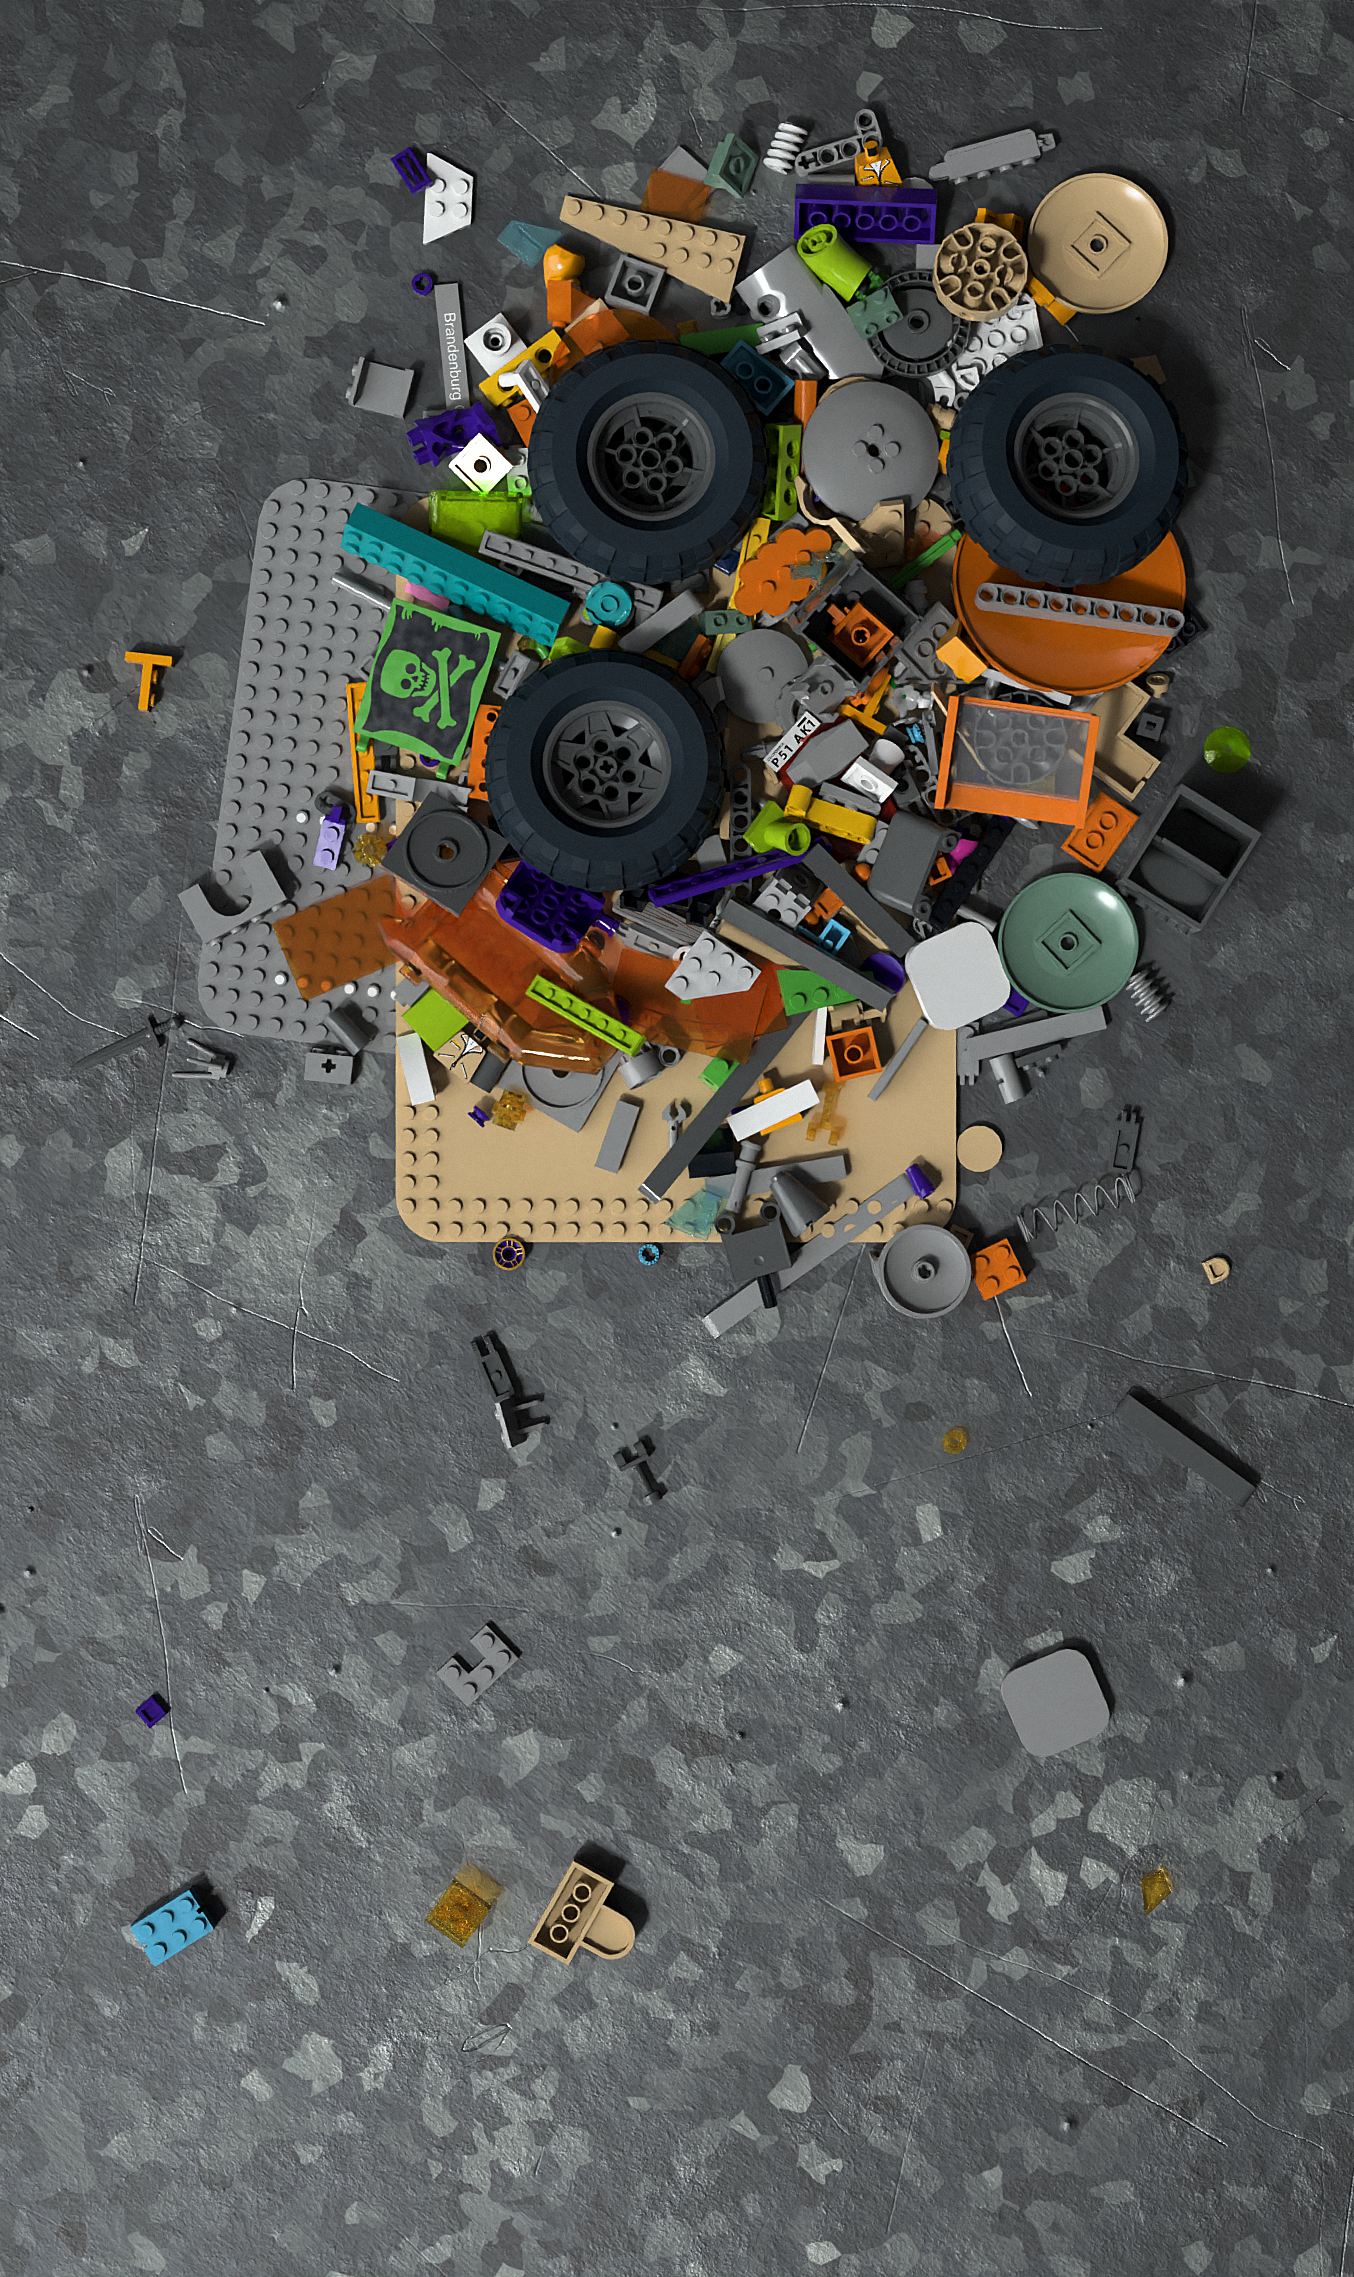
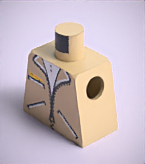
M479 1026L470 1036L460 1031L437 1050L433 1056L468 1084L487 1053L480 1045L489 1035Z

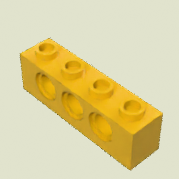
M552 329L480 383L479 388L495 410L499 408L504 410L513 403L512 399L518 394L523 396L524 393L518 385L514 386L510 391L502 390L499 384L500 374L513 372L523 360L530 359L542 379L545 380L550 376L551 373L549 371L555 366L560 368L570 360L568 358L571 355L570 350L556 331ZM541 353H549L552 356L551 360L548 363H541L538 360Z

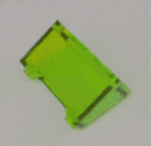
M429 491V536L457 550L479 551L486 529L523 542V493L513 491Z

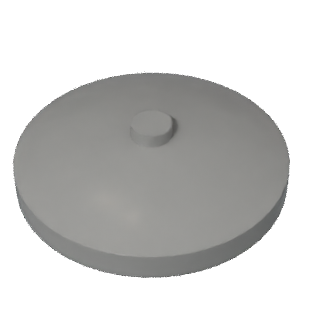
M756 629L742 633L725 646L717 661L715 677L721 676L725 699L722 702L733 714L743 720L753 723L775 722V716L778 715L777 708L774 707L776 698L780 699L782 695L780 690L785 684L791 685L794 683V678L801 677L808 669V664L799 646L791 638L778 631ZM797 699L793 704L792 712L800 705Z
M915 1225L899 1231L886 1243L878 1260L877 1277L884 1297L897 1311L909 1317L929 1319L950 1312L963 1300L970 1285L971 1264L965 1247L952 1233L934 1225Z

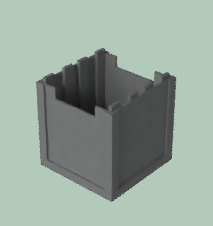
M850 548L787 618L791 629L796 634H801L844 671L861 692L866 690L870 680L918 627L921 628L927 622L922 613L863 559H860ZM859 598L894 629V635L863 669L827 638L828 631L834 626L831 622L834 617L826 611V608L832 602L841 609L845 606L850 608ZM857 630L856 637L860 638V635L861 638L865 637V630Z

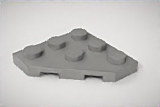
M705 929L668 980L665 987L682 1000L747 991L763 970Z

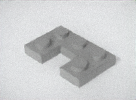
M487 1624L470 1640L485 1657L470 1673L454 1657L436 1672L467 1707L519 1659Z

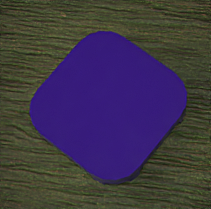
M521 859L497 897L496 910L506 923L544 947L557 953H568L578 947L604 906L606 898H603L602 892L585 891L582 888L560 884Z

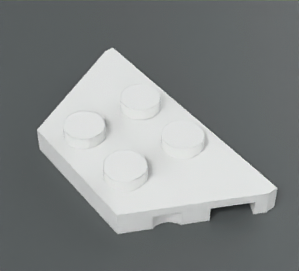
M427 153L426 172L434 185L432 187L427 186L425 192L423 245H428L436 239L453 234L454 231L471 226L473 177L431 153Z

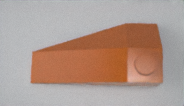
M548 280V324H552L553 328L565 329L566 325L573 323L597 300L596 295L589 294L587 290H581L580 286L570 281Z

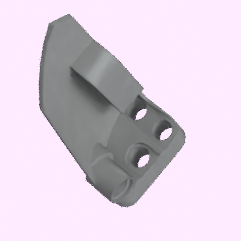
M794 244L734 287L750 308L752 319L758 323L768 324L799 312L807 330V334L800 340L807 346L813 359L826 372L824 375L826 379L835 380L861 376L872 380L881 379L884 366L873 355L867 340H862L849 314L832 290L826 284L820 282L815 273L802 259ZM760 305L767 309V315H763L760 312Z

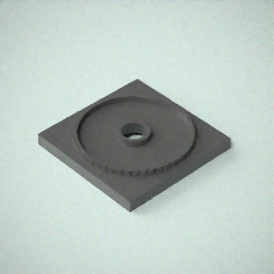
M430 791L379 867L459 918L509 845V842ZM442 845L449 846L453 850L454 855L450 859H442L437 855V848Z

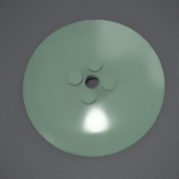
M1053 874L1031 883L1012 900L1004 913L999 928L998 953L1002 968L1010 984L1030 1003L1056 1013L1084 1012L1109 1001L1128 981L1138 955L1137 926L1126 902L1106 883L1083 874ZM1064 937H1070L1074 941V946L1071 950H1064L1061 947V940Z

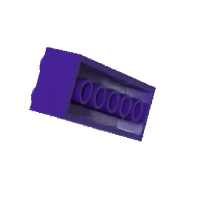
M796 184L794 239H800L806 231L814 226L830 224L836 228L845 241L934 245L937 189Z

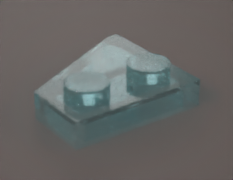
M511 220L497 237V240L531 269H534L544 257L546 250L560 238L561 233Z
M701 1189L667 1219L664 1225L706 1242L724 1197Z

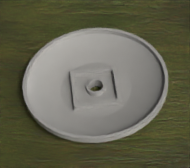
M858 382L834 391L815 408L803 433L802 463L811 488L829 509L852 521L859 522L862 518L865 519L873 512L872 508L882 501L902 499L905 515L924 499L935 480L939 464V445L934 426L920 404L910 395L894 386L880 382ZM869 445L878 447L879 454L877 457L869 455Z

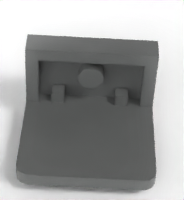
M1040 1010L1004 1023L1003 1030L1049 1019L1045 1010ZM1054 1041L1011 1053L1016 1067H1023L1025 1071L1036 1067V1062L1045 1059V1062L1048 1063L1059 1059L1058 1054L1063 1051L1060 1044Z

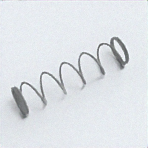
M1122 1175V1178L1117 1177L1115 1182L1117 1206L1102 1186L1096 1185L1095 1203L1097 1214L1084 1196L1078 1192L1074 1196L1076 1221L1060 1201L1055 1200L1054 1218L1056 1229H1054L1040 1209L1035 1208L1033 1211L1035 1237L1026 1226L1022 1215H1017L1025 1241H1031L1030 1236L1035 1240L1037 1239L1036 1210L1042 1214L1052 1230L1057 1232L1056 1202L1064 1208L1071 1220L1078 1224L1077 1195L1082 1197L1092 1213L1098 1217L1097 1187H1100L1114 1207L1119 1209L1118 1179L1123 1182L1131 1203H1136V1198L1127 1175Z

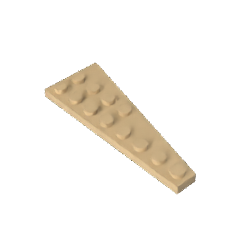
M565 195L560 214L561 221L591 234L600 241L608 243L644 263L662 268L667 275H671L683 281V283L693 286L709 296H713L724 304L730 305L746 243V236Z

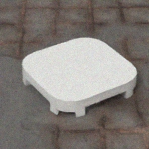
M1022 292L1017 304L1004 316L987 322L971 321L970 337L967 346L960 358L951 366L955 381L962 389L971 392L988 372L1011 356L1043 346L1034 300L1025 292ZM958 323L952 326L947 348L951 346L956 337Z
M958 923L942 933H938L923 941L915 942L906 954L904 963L905 973H908L924 1015L922 1018L935 1029H957L998 1010L1009 998L1010 983L1002 968L998 951L987 928L979 923Z

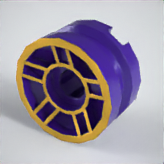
M514 1238L500 1240L493 1249L495 1263L504 1270H514L521 1266L525 1260V1247ZM510 1249L513 1251L514 1255L512 1258H506V1250Z

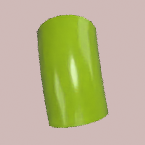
M820 224L812 227L801 236L797 244V251L808 267L823 283L847 302L851 300L855 291L873 266V264L859 255L842 238L836 228L830 224Z

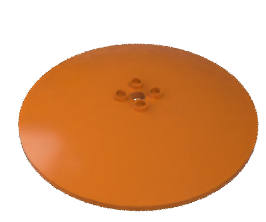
M1050 472L1042 473L1045 477H1051ZM1081 476L1082 482L1085 485H1090L1089 478ZM1099 476V480L1105 486L1107 478ZM1060 484V489L1063 492L1068 493V486L1065 484ZM1076 499L1073 504V507L1082 506L1084 504ZM964 530L957 547L952 571V590L957 614L965 633L977 647L981 656L995 669L1013 681L1030 689L1054 693L1052 691L1054 690L1074 696L1102 693L1120 687L1141 675L1159 659L1173 637L979 609L975 604L974 598L979 586L983 583H995L1057 593L1062 592L1060 587L1053 586L1048 582L1039 581L1037 583L1017 576V572L1008 567L999 566L988 557L989 553L978 542L976 544L973 542L966 530ZM1169 531L1160 545L1133 569L1103 583L1094 585L1081 584L1071 587L1072 593L1070 595L1174 609L1183 613L1186 577L1180 550L1173 534ZM988 593L981 594V597L985 600L992 599ZM1004 597L1007 603H1015L1012 597ZM1035 600L1027 601L1032 607L1038 606ZM1057 603L1051 604L1054 610L1062 609ZM1074 607L1077 613H1085L1082 607ZM1104 610L1097 611L1102 617L1108 616ZM1127 613L1121 614L1124 620H1131L1130 615ZM1144 617V620L1147 623H1154V620L1151 617ZM1174 620L1167 621L1171 627L1178 626Z

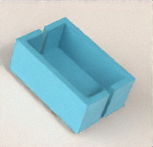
M192 1886L141 1917L130 1926L140 1945L146 1944L144 1951L154 1967L214 1930L217 1925L206 1907L200 1913L197 1911L203 1902Z

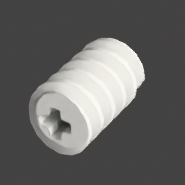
M785 121V123L779 124L778 128L781 132L775 133V138L778 141L774 140L771 142V146L774 149L767 151L770 158H764L763 163L778 173L788 175L784 169L793 168L788 163V160L796 159L792 151L800 152V148L796 146V143H804V140L799 136L800 134L807 135L808 132L794 123Z

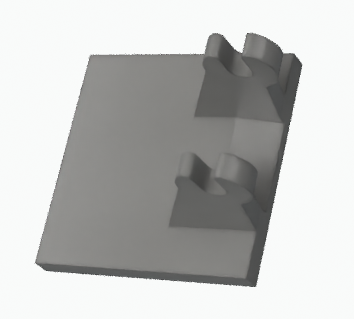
M509 1397L495 1403V1416L501 1423V1438L503 1443L507 1445V1449L525 1442L524 1433L548 1426L547 1421L520 1428L515 1411L539 1405L542 1403L541 1399L516 1405L514 1397Z

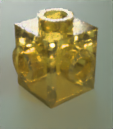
M369 832L357 837L358 842L354 843L356 849L352 850L357 863L362 862L364 866L369 865L370 868L379 865L382 862V858L386 856L384 851L388 850L383 838H377L375 834L370 835ZM367 845L373 846V852L370 854L365 852Z
M504 1089L500 1101L495 1100L491 1113L495 1114L492 1124L515 1131L517 1123L522 1124L526 1115V1110H523L526 1097Z

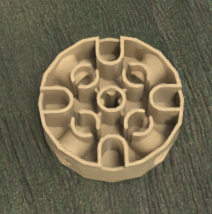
M972 223L956 230L943 240L935 256L932 283L938 299L950 313L967 321L987 322L1004 316L1017 304L1027 281L1028 261L1022 247L1009 231L994 224ZM978 270L983 271L982 275L977 274Z

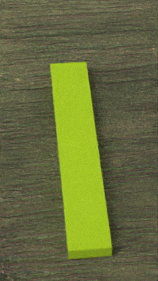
M539 974L536 975L525 992L530 998L635 1058L647 1040L641 1033Z

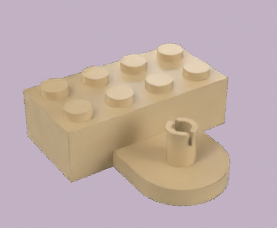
M573 1857L528 1937L527 1943L567 1965L571 1962L580 1945L602 1958L613 1960L625 1956L632 1949L635 1941V1929L627 1916L604 1904L614 1885L615 1879Z

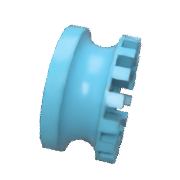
M916 723L913 724L912 728H905L912 745L916 746L918 742L924 743L923 736L920 734L921 731H919Z
M646 1244L640 1248L639 1259L643 1264L652 1265L658 1261L659 1251L654 1245ZM652 1248V1253L656 1254L655 1259L645 1261L646 1257L642 1256L643 1250Z

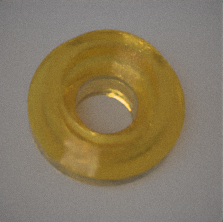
M950 1431L943 1437L942 1445L948 1453L958 1454L964 1450L966 1440L960 1432ZM952 1438L958 1439V1445L955 1447L950 1446L949 1442Z

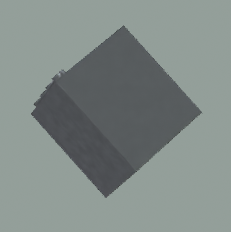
M1181 783L1172 789L1113 883L1117 887L1115 891L1126 898L1129 895L1136 899L1135 904L1145 910L1151 908L1156 911L1155 916L1166 923L1168 920L1176 924L1175 929L1185 935L1188 932L1191 934L1196 933L1205 926L1262 833Z

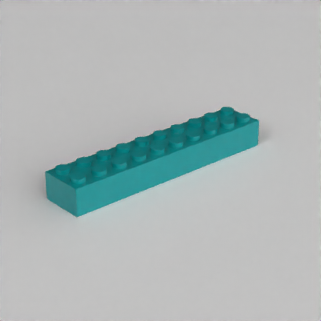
M358 502L346 522L340 545L346 552L353 555L356 554L371 564H377L392 574H398L413 584L426 587L434 594L445 596L455 604L463 605L472 609L476 614L493 619L497 624L508 626L518 634L527 635L535 639L539 644L553 646L563 627L571 603Z

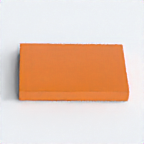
M1101 790L1087 809L1085 828L1078 829L1074 827L1060 848L1096 874H1099L1139 817Z

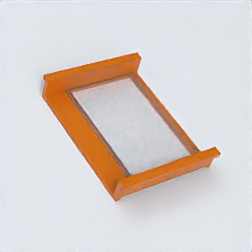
M957 694L955 696L950 695L934 808L944 809L946 807L1074 825L1075 828L1084 829L1101 716H1096L1094 713Z

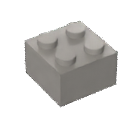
M621 254L605 295L606 305L650 320L666 280L665 270Z

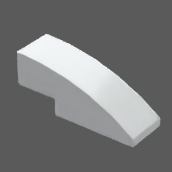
M417 1033L397 1037L412 1106L436 1100L420 1036Z

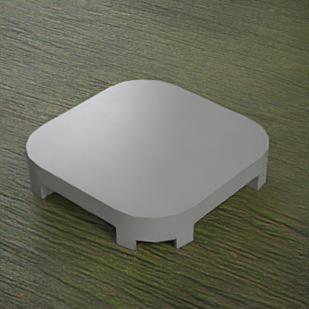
M1059 1648L1038 1659L1012 1668L1002 1680L1001 1694L1020 1741L1026 1750L1033 1755L1041 1757L1054 1755L1096 1737L1108 1725L1110 1714L1105 1698L1090 1663L1084 1654L1076 1649Z

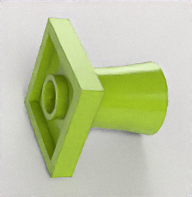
M768 800L742 836L758 854L781 849L791 855L799 856L808 849L811 840L808 827L802 823H794L786 819L784 811L775 801Z

